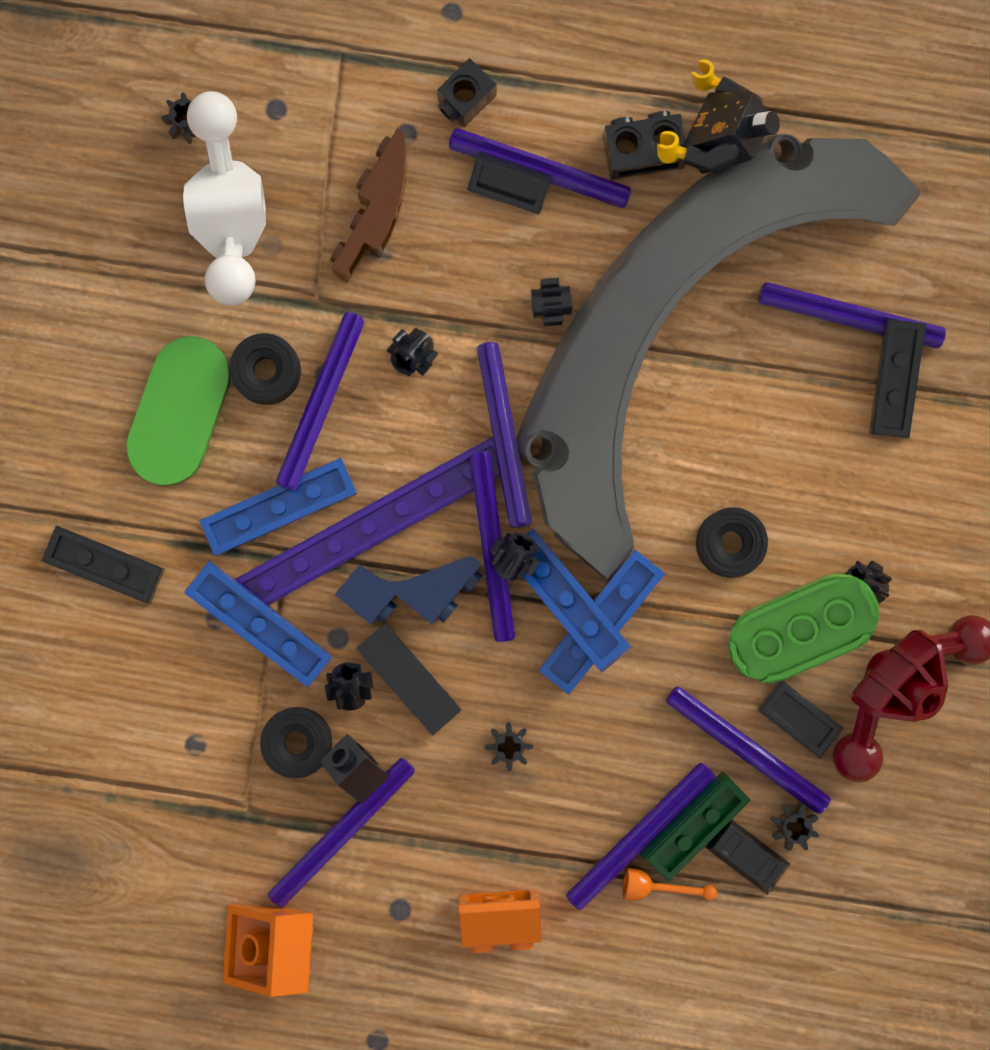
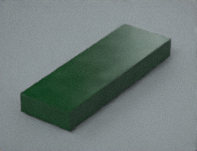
M722 771L640 854L669 883L751 800Z

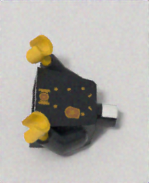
M702 59L698 61L699 70L704 75L691 72L693 84L700 91H707L711 88H714L716 91L708 93L683 146H679V137L676 133L671 131L662 132L660 134L661 144H657V155L664 163L675 162L678 158L683 159V164L697 168L701 174L709 172L718 173L727 167L751 161L756 156L764 137L777 134L780 121L774 111H767L759 95L725 76L722 79L716 77L712 62Z

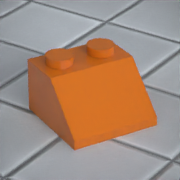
M537 889L460 894L459 917L462 948L471 947L472 953H487L494 951V945L510 944V950H529L534 948L533 943L541 942L540 903Z
M227 905L222 983L268 997L308 993L313 913L289 907Z

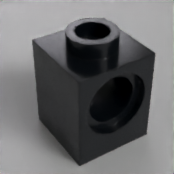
M469 58L437 89L438 102L440 103L438 109L449 121L453 123L458 120L465 127L497 96V84ZM461 89H469L475 96L468 102H460L454 95Z
M348 734L319 761L337 785L361 804L390 777L372 754Z

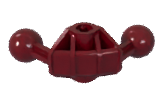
M975 615L964 616L953 623L948 633L932 636L921 629L913 630L890 650L880 651L871 658L867 665L864 679L853 690L851 700L859 706L854 731L842 737L837 742L833 751L834 766L843 778L851 782L861 783L873 779L880 772L884 760L883 751L879 743L874 739L879 717L916 722L930 719L940 711L948 690L944 656L953 655L958 661L968 665L982 664L990 659V622L987 619Z

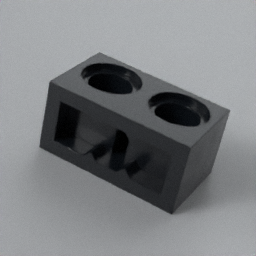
M659 111L648 115V119L633 121L632 117H621L612 120L610 125H606L603 132V142L610 180L685 168L686 164H683L684 160L680 158L672 163L662 162L657 155V144L653 139L657 134L671 131L678 135L679 146L682 147L685 142V134L681 114L671 115L670 111ZM623 139L629 140L635 145L636 150L630 154L621 153L617 149L616 143Z

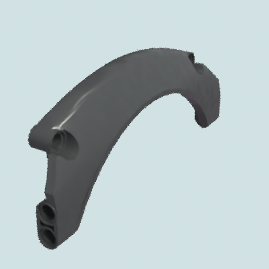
M790 134L765 136L756 156L751 161L727 167L718 173L709 172L668 205L623 250L589 294L552 355L529 404L516 439L520 458L537 468L533 472L545 525L555 532L553 535L603 578L608 580L634 547L622 486V440L626 412L634 382L645 354L661 325L681 298L702 276L719 262L748 243L777 230L801 223L827 219H858L896 226L918 199L920 191L891 159L866 139L807 138L801 143ZM777 143L782 151L778 161L774 155V148ZM541 438L542 449L537 455L532 456L530 452L531 444L535 439Z

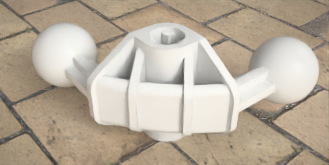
M208 91L196 96L191 101L187 110L188 126L196 137L205 141L210 164L204 166L184 184V211L189 233L209 253L217 258L209 265L205 274V286L209 295L220 304L234 306L246 301L255 288L254 271L242 257L252 253L266 226V205L261 176L244 163L233 161L228 137L232 134L237 124V112L234 104L225 95Z

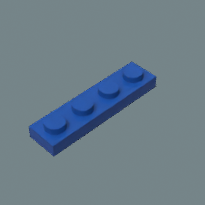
M339 458L303 474L295 491L276 486L199 520L214 556L217 557L357 495V492L342 458Z
M533 528L526 535L536 543L538 553L535 558L540 563L532 576L526 574L524 578L599 671L603 673L632 647Z
M634 550L598 594L594 602L615 628L620 631L665 573L637 550ZM568 632L538 671L569 695L594 663Z
M210 560L184 591L187 596L307 688L332 658V654Z

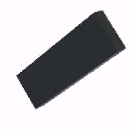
M885 319L869 429L870 434L910 438L926 323Z
M55 526L41 560L44 563L147 604H151L165 571V568L60 526Z
M384 623L356 648L432 736L462 710L387 623Z

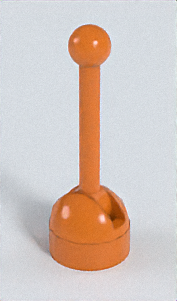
M626 868L624 873L623 899L641 900L651 890L699 895L709 901L714 900L717 896V889L713 885L699 888L653 883L646 872L633 868Z

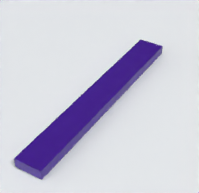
M493 436L234 580L269 606L473 493L474 486L470 464L471 453L488 451L491 456L494 480L500 478Z

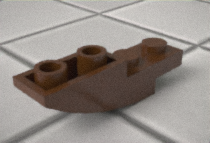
M396 129L392 138L386 136L376 152V156L379 159L372 170L367 168L361 175L356 188L360 190L358 192L360 203L365 205L367 209H360L356 213L350 225V229L353 230L346 243L341 241L337 245L330 258V261L334 263L331 267L334 275L347 283L366 251L379 258L381 257L397 223L404 197L407 171L404 132Z

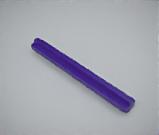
M459 128L454 129L450 137L449 148L456 152L477 158L479 152H483L552 175L550 184L620 208H624L628 203L631 194L629 186Z
M768 282L761 286L758 302L764 305L881 335L884 332L885 319L925 323ZM926 323L923 345L936 349L940 348L945 340L946 329Z
M352 312L344 313L278 473L276 483L286 490L295 491L300 483L363 328V317Z
M485 342L478 345L477 353L508 521L511 528H523L530 525L532 519L498 343Z
M488 451L473 452L470 454V464L494 639L496 642L511 641L515 638L508 581L495 572L491 563L495 555L490 552V549L496 539L501 537L491 456Z
M676 686L670 692L666 699L668 705L815 813L821 814L826 810L831 801L827 794L681 687Z
M404 758L398 759L386 772L390 777L362 804L357 801L268 892L270 900L279 908H283L414 774L415 769Z
M699 763L567 893V900L576 909L582 910L714 780V773L705 764Z

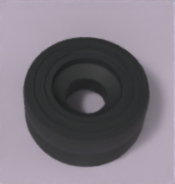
M259 333L247 337L238 344L230 359L229 372L234 386L246 399L261 405H272L284 401L295 391L301 377V365L296 352L286 340L274 334ZM262 359H270L276 364V372L268 380L259 379L255 374V366Z
M724 508L711 514L703 521L696 536V550L702 564L712 573L726 578L740 577L754 571L764 560L768 549V536L764 525L757 516L742 508ZM726 532H736L742 538V548L738 553L729 554L723 550L721 539Z
M292 707L276 713L268 720L261 733L260 749L264 761L275 773L287 778H303L315 773L322 767L319 761L332 749V734L327 722L317 712L304 707ZM293 731H299L307 738V747L300 754L290 752L285 744L286 737Z

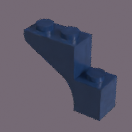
M464 557L404 581L381 579L373 575L362 565H359L335 595L371 625L377 619L384 623L397 608V605L393 602L397 596L432 625L437 619L444 623L458 607L453 600L463 589L469 593L483 577L478 572L482 564L473 557Z

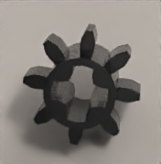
M182 92L181 99L175 102L166 101L170 108L169 114L161 116L164 124L173 125L169 130V134L173 139H176L181 134L185 137L188 144H191L192 137H195V135L190 130L188 122L180 120L183 114L187 116L191 100H188L185 92Z
M559 277L540 279V289H531L533 318L543 317L544 326L562 325L563 315H572L570 286L560 287Z
M414 328L409 335L404 329H401L392 339L393 343L387 349V352L391 354L393 367L398 372L409 377L416 370L423 376L432 366L431 362L438 355L433 350L434 343L432 338L426 332L418 330V328Z
M520 532L507 533L504 539L498 537L490 549V552L495 555L491 561L495 572L502 578L510 581L523 580L526 574L532 576L540 563L535 558L538 553L536 543L532 538Z
M873 560L869 562L868 566L860 561H856L855 566L844 572V574L855 576L865 582L874 592L878 604L890 596L888 594V583L892 580V577L883 573V566Z
M342 663L336 666L332 673L326 674L328 682L324 686L327 701L336 700L337 709L356 710L362 707L366 700L372 699L371 688L374 687L371 672L362 673L361 664Z
M510 722L506 723V731L502 733L492 728L491 733L496 738L495 743L485 745V749L495 750L496 753L491 764L495 765L502 760L506 762L508 771H511L512 762L516 760L526 765L527 760L522 755L524 749L530 750L533 748V744L523 743L521 739L526 734L527 729L522 728L518 733L513 732ZM505 736H512L514 743H520V749L513 750V756L511 757L505 756L504 750L498 749V744L505 742Z
M802 803L797 805L796 811L791 810L786 804H782L784 813L779 818L775 816L770 817V820L776 823L778 828L777 831L772 833V838L775 840L783 837L786 838L784 849L787 851L793 848L794 843L799 844L804 850H808L806 841L811 836L819 837V834L812 827V823L819 819L818 816L815 814L804 816L806 807ZM798 818V823L803 825L801 832L794 831L792 834L786 828L788 822L795 823Z

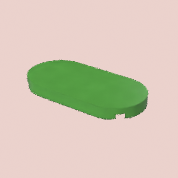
M196 336L175 339L168 343L155 359L127 439V455L131 466L139 476L151 483L161 486L179 484L193 476L202 465L231 380L227 359L222 351L209 340Z
M835 573L820 577L742 613L733 624L730 633L728 649L731 660L742 674L765 683L780 682L856 650L869 641L877 627L879 618L877 598L871 588L855 576Z

